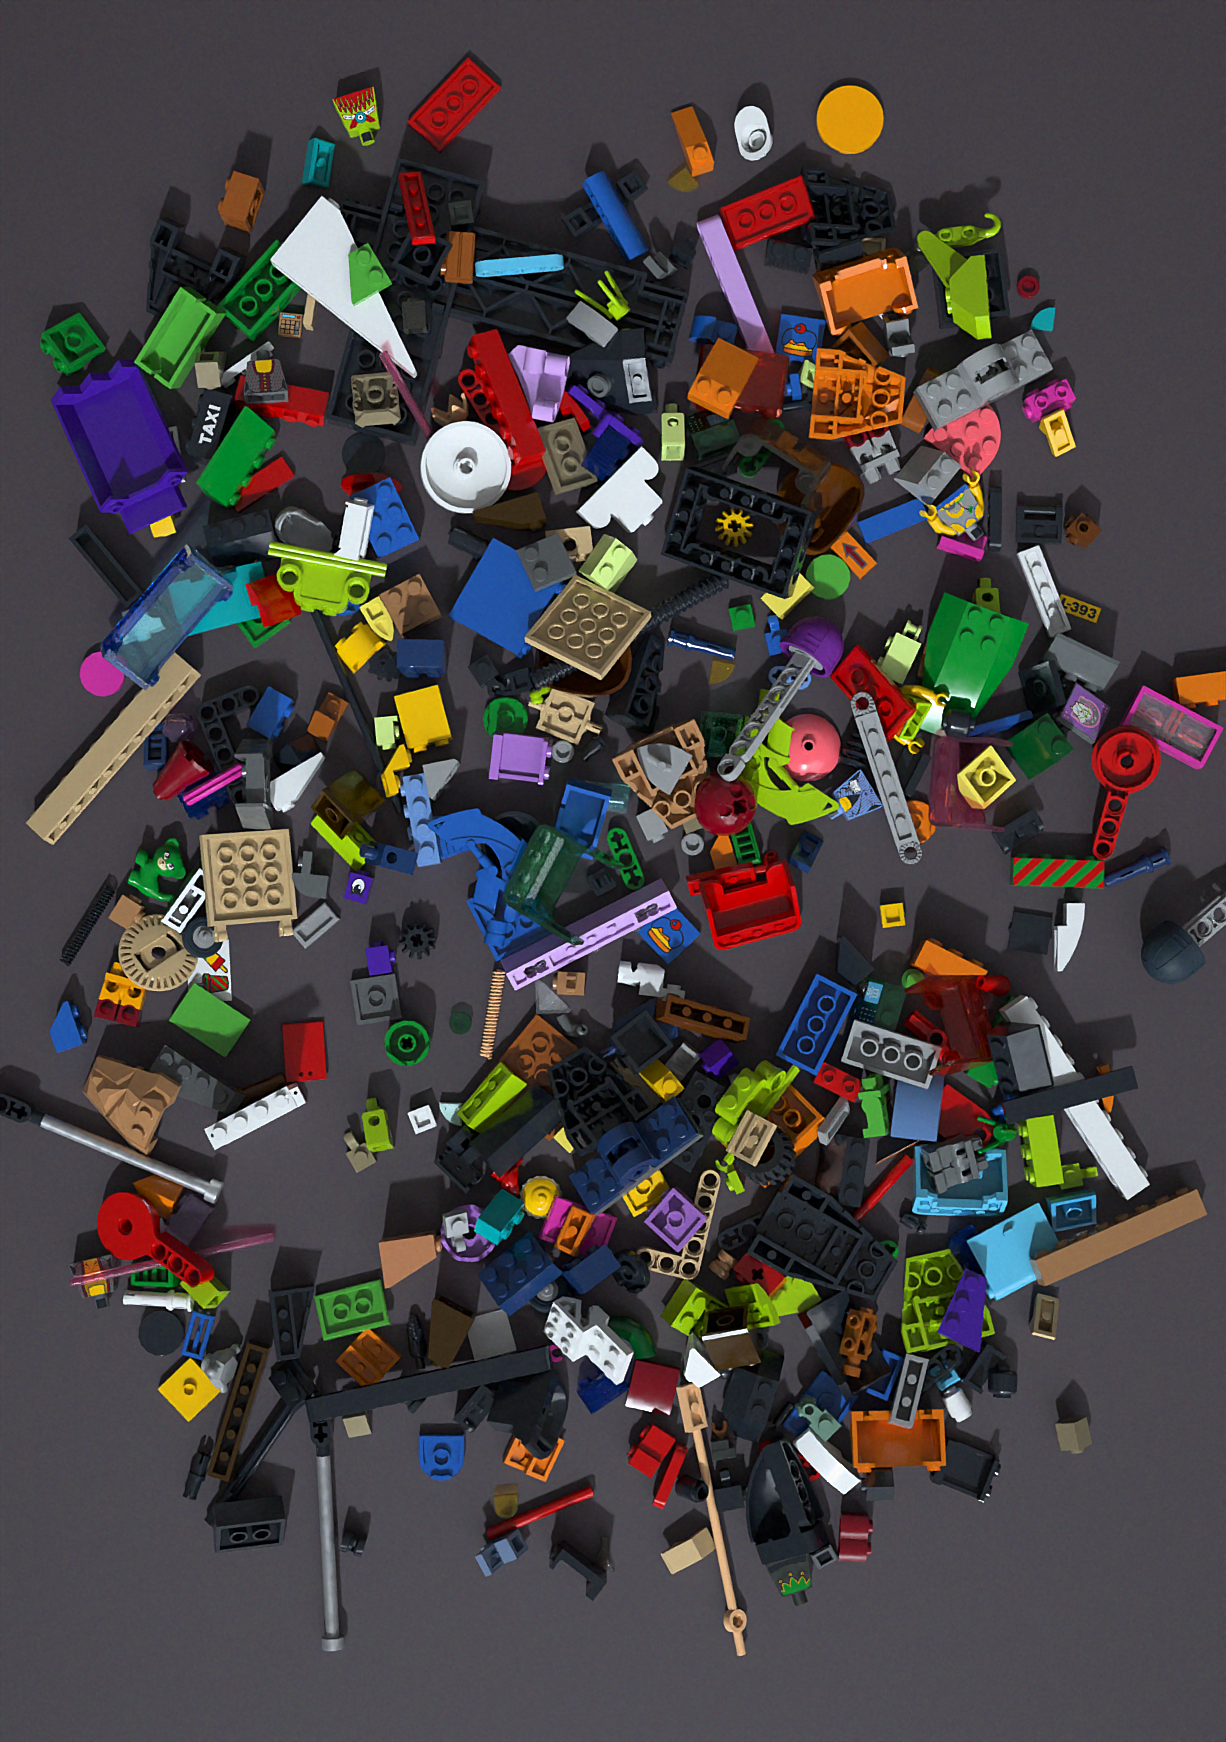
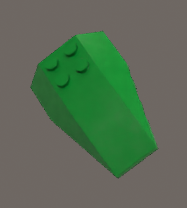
M944 592L927 635L921 686L933 690L935 694L946 692L950 697L940 696V701L947 704L944 707H938L934 700L930 701L933 705L920 729L959 742L961 738L949 737L945 734V730H941L943 712H947L951 707L968 709L971 712V718L977 717L1013 666L1029 623Z

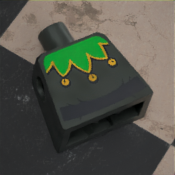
M807 1554L765 1564L782 1597L791 1595L795 1606L805 1604L808 1601L804 1590L812 1588V1580Z

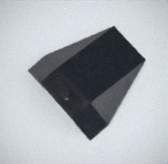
M644 326L618 330L605 347L594 341L566 354L565 356L570 357V365L564 390L566 391L570 385L577 387L578 384L588 390V380L594 374L602 373L609 378L611 389L603 397H596L589 391L587 396L592 400L597 398L607 406L606 410L631 415L658 413L655 390H651L646 359L648 347Z

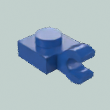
M777 615L768 616L767 621L770 633L764 634L768 654L772 656L783 653L780 648V642L787 634V629L780 630Z

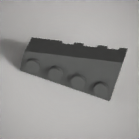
M168 1045L163 1047L148 1071L150 1073L162 1072L181 1084L178 1097L224 1113L234 1114L246 1096L177 1048Z

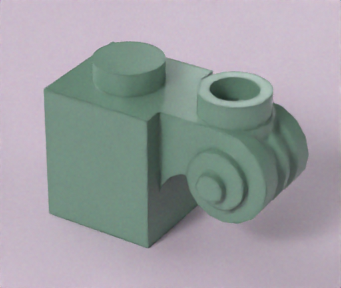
M805 1394L803 1399H800V1402L794 1405L797 1408V1414L800 1417H806L808 1425L826 1442L841 1427V1424L824 1405L818 1408L817 1400Z

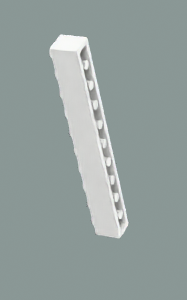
M1020 995L999 1010L1006 1022L1040 1025L1054 1081L1052 1087L1084 1079L1080 1072L1077 1073L1073 1067L1075 1063L1068 1053L1064 1054L1060 1048L1063 1046L1060 1039L1049 1031L1050 1024L1044 1016L1040 1017L1036 1011L1038 1006L1031 997L1028 998L1027 996ZM1099 1100L1064 1109L1121 1197L1128 1200L1150 1185L1146 1179L1148 1177L1146 1171L1142 1166H1137L1134 1161L1136 1158L1135 1154L1122 1143L1124 1139L1117 1128L1113 1129L1109 1123L1111 1121L1110 1116L1104 1109L1101 1110L1098 1106Z

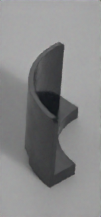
M839 1290L800 1312L797 1316L845 1400L887 1377L892 1373V1370L872 1337V1351L868 1355L867 1360L861 1359L859 1378L841 1373L843 1364H846L848 1357L839 1353L846 1327V1319L850 1309H857L848 1293Z

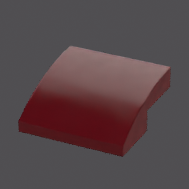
M636 1359L625 1406L670 1416L680 1368Z

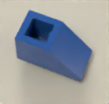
M73 1001L63 1002L49 1031L57 1053L87 1043L85 1038H88L85 1026L79 1022L80 1011L77 1004H73Z

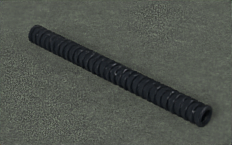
M711 574L710 578L705 577L704 581L700 580L698 584L694 583L692 588L687 587L686 591L681 590L680 594L676 593L674 597L670 596L668 601L663 600L662 604L657 603L656 607L652 606L648 610L651 612V618L635 638H638L639 634L643 635L645 631L649 632L651 627L656 628L657 624L662 625L663 621L667 622L669 618L673 619L675 614L680 615L681 611L685 612L687 608H693V605H698L699 601L704 602L705 598L709 599L711 595L715 596L717 591L722 592L723 588L728 589V579ZM554 659L553 663H547L546 667L541 666V670L536 669L535 673L530 672L528 678L532 687L540 691L541 687L546 688L548 683L551 685L554 680L559 681V677L564 678L565 674L570 675L572 670L577 671L578 668L560 659Z

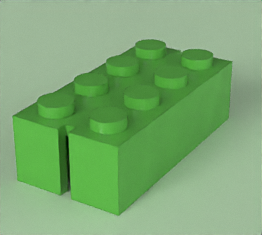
M191 287L179 288L134 362L149 374H155L154 378L169 389L181 387L195 364L196 353L204 350L226 314L212 302L205 301L206 298Z

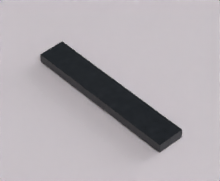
M1127 1066L1005 1100L1001 1104L1006 1124L1009 1125L1138 1089V1084L1133 1066Z

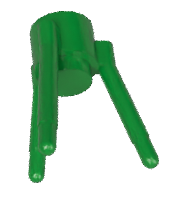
M978 1116L977 1120L995 1126L993 1135L997 1139L995 1142L978 1149V1153L986 1152L997 1146H1003L1005 1141H1012L1018 1130L1012 1124L1008 1125L1001 1123V1121Z

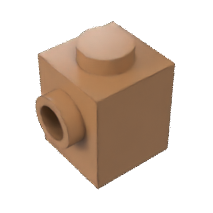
M133 894L129 896L122 895L108 918L128 930L133 922L139 923L140 919L145 916L143 912L145 906L141 904L142 900Z

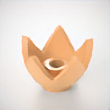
M464 392L461 394L463 403L454 395L449 394L447 412L434 407L431 408L434 421L442 427L455 422L467 421L468 402Z

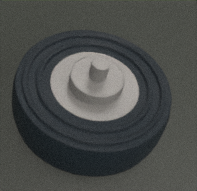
M199 917L190 921L185 926L182 934V942L188 953L198 958L213 956L220 950L223 942H214V926L208 927L207 917Z
M559 1276L529 1300V1303L540 1312L550 1313L554 1301L563 1296L567 1297L568 1289L566 1282Z

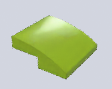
M758 1283L724 1289L730 1307L749 1304L756 1328L774 1326L781 1323L772 1301Z

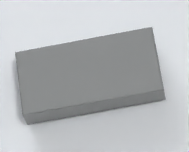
M324 902L293 929V935L306 949L339 921L340 918Z
M840 1096L818 1128L817 1133L820 1143L827 1146L849 1115L848 1099Z

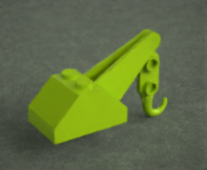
M985 213L984 215L986 218H991L994 221L993 227L988 229L967 225L943 228L935 235L929 231H922L917 236L919 248L946 287L948 314H953V322L977 340L991 338L985 255L970 256L967 260L952 248L970 246L984 238L997 234L1001 228V221L993 213Z

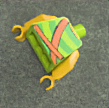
M905 685L899 689L918 710L897 732L893 739L903 745H909V751L916 754L920 750L914 744L923 747L925 743L921 738L914 739L933 705L930 701L934 700L938 707H944L947 704L942 703L939 698L940 696L949 698L950 695L946 692L935 694L933 690L919 685Z

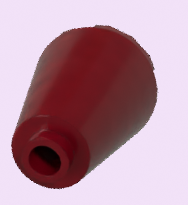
M181 740L152 785L154 795L159 800H171L211 776L215 772L212 762L209 759L207 761L204 760L202 757L204 753L196 745L188 740L184 742Z

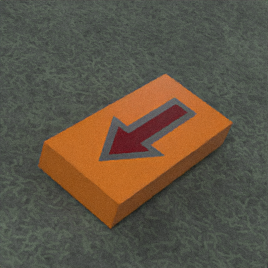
M848 532L830 547L859 579L877 564Z

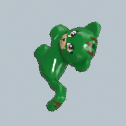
M170 838L164 845L156 848L152 858H149V853L146 850L140 848L135 859V863L139 864L140 868L139 870L132 869L128 884L138 888L147 897H152L159 901H168L171 904L175 895L159 891L158 876L160 874L161 876L174 877L176 879L186 877L187 871L183 866L184 860L179 849L178 839Z

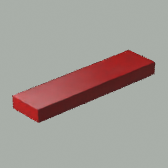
M421 171L399 173L398 180L412 245L435 243V233Z

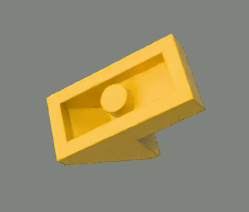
M1061 408L1041 419L1039 429L1046 435L1051 452L1055 457L1076 447L1064 409Z

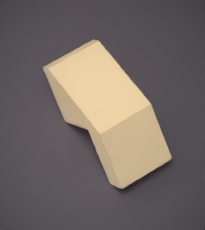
M707 1527L701 1528L687 1540L675 1542L662 1552L661 1556L670 1573L674 1574L703 1559L716 1549L715 1542Z

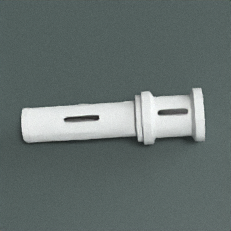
M125 1290L123 1297L125 1305L164 1306L169 1310L174 1308L187 1309L188 1312H192L194 1307V1298L189 1293L175 1292V1290H170L167 1293Z

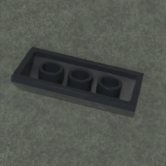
M537 1083L534 1084L470 1142L469 1145L500 1178L561 1122L555 1098Z

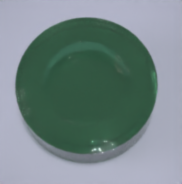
M465 1012L453 1014L449 1020L450 1029L456 1034L467 1033L472 1026L471 1017Z

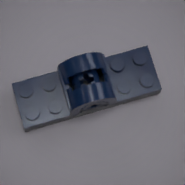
M673 1096L639 1123L626 1122L608 1131L598 1141L599 1144L596 1149L599 1153L573 1172L569 1178L589 1212L599 1215L704 1135L683 1101Z

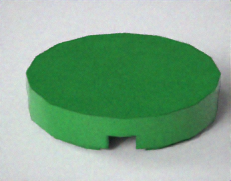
M497 698L485 709L483 716L484 727L492 737H494L495 731L523 734L528 723L527 711L522 703L515 698Z

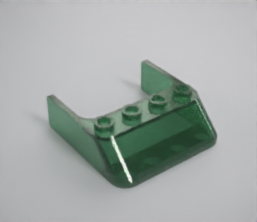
M540 825L532 835L504 891V901L509 907L569 944L583 945L585 940L557 924L553 918L554 908L583 853H587L612 869H622L624 864L577 836L550 825Z

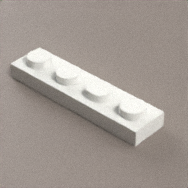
M1038 545L1018 553L1017 557L1048 637L1051 638L1056 633L1061 634L1071 630L1040 546Z

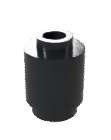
M684 1474L676 1481L675 1492L679 1497L698 1503L706 1500L709 1494V1487L703 1480Z

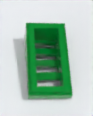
M751 823L747 826L748 831L731 835L738 865L752 862L753 865L761 863ZM748 835L750 837V840L737 842V838ZM752 845L751 849L743 851L739 849L741 846ZM754 853V857L742 860V855Z
M158 1262L131 1263V1286L174 1287L180 1284V1278ZM140 1268H143V1280H140ZM149 1268H152V1280H150ZM159 1269H161V1280H159Z

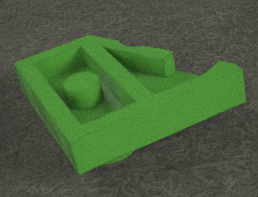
M368 243L348 254L351 301L353 306L392 285Z

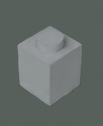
M652 809L636 816L647 842L652 840L653 843H656L666 838L664 834L668 832L664 821Z

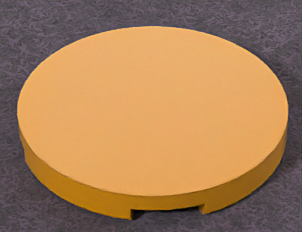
M842 86L828 93L821 101L816 116V126L822 141L843 154H856L870 148L878 139L884 122L883 110L877 98L868 90L858 86Z

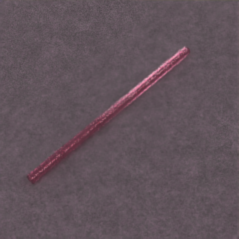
M272 1232L192 1251L200 1257H207L275 1240ZM152 1259L69 1278L70 1285L75 1287L163 1266Z

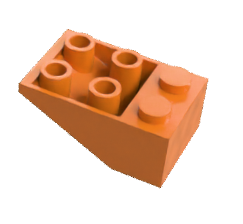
M932 938L920 941L909 965L929 975H986L987 970L983 969L984 964L974 959H968L967 961L962 958L964 954L952 948L945 950L942 948L943 944Z

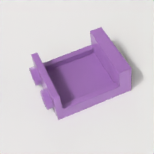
M495 731L489 779L507 778L538 782V785H543L544 779H549L550 766H546L547 757L551 758L553 745L548 744L549 737Z

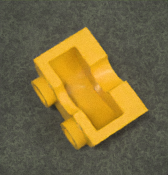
M362 622L358 623L351 630L353 634L348 639L344 637L335 645L338 649L339 658L353 673L358 671L372 655L387 644L374 632L369 624L364 625Z

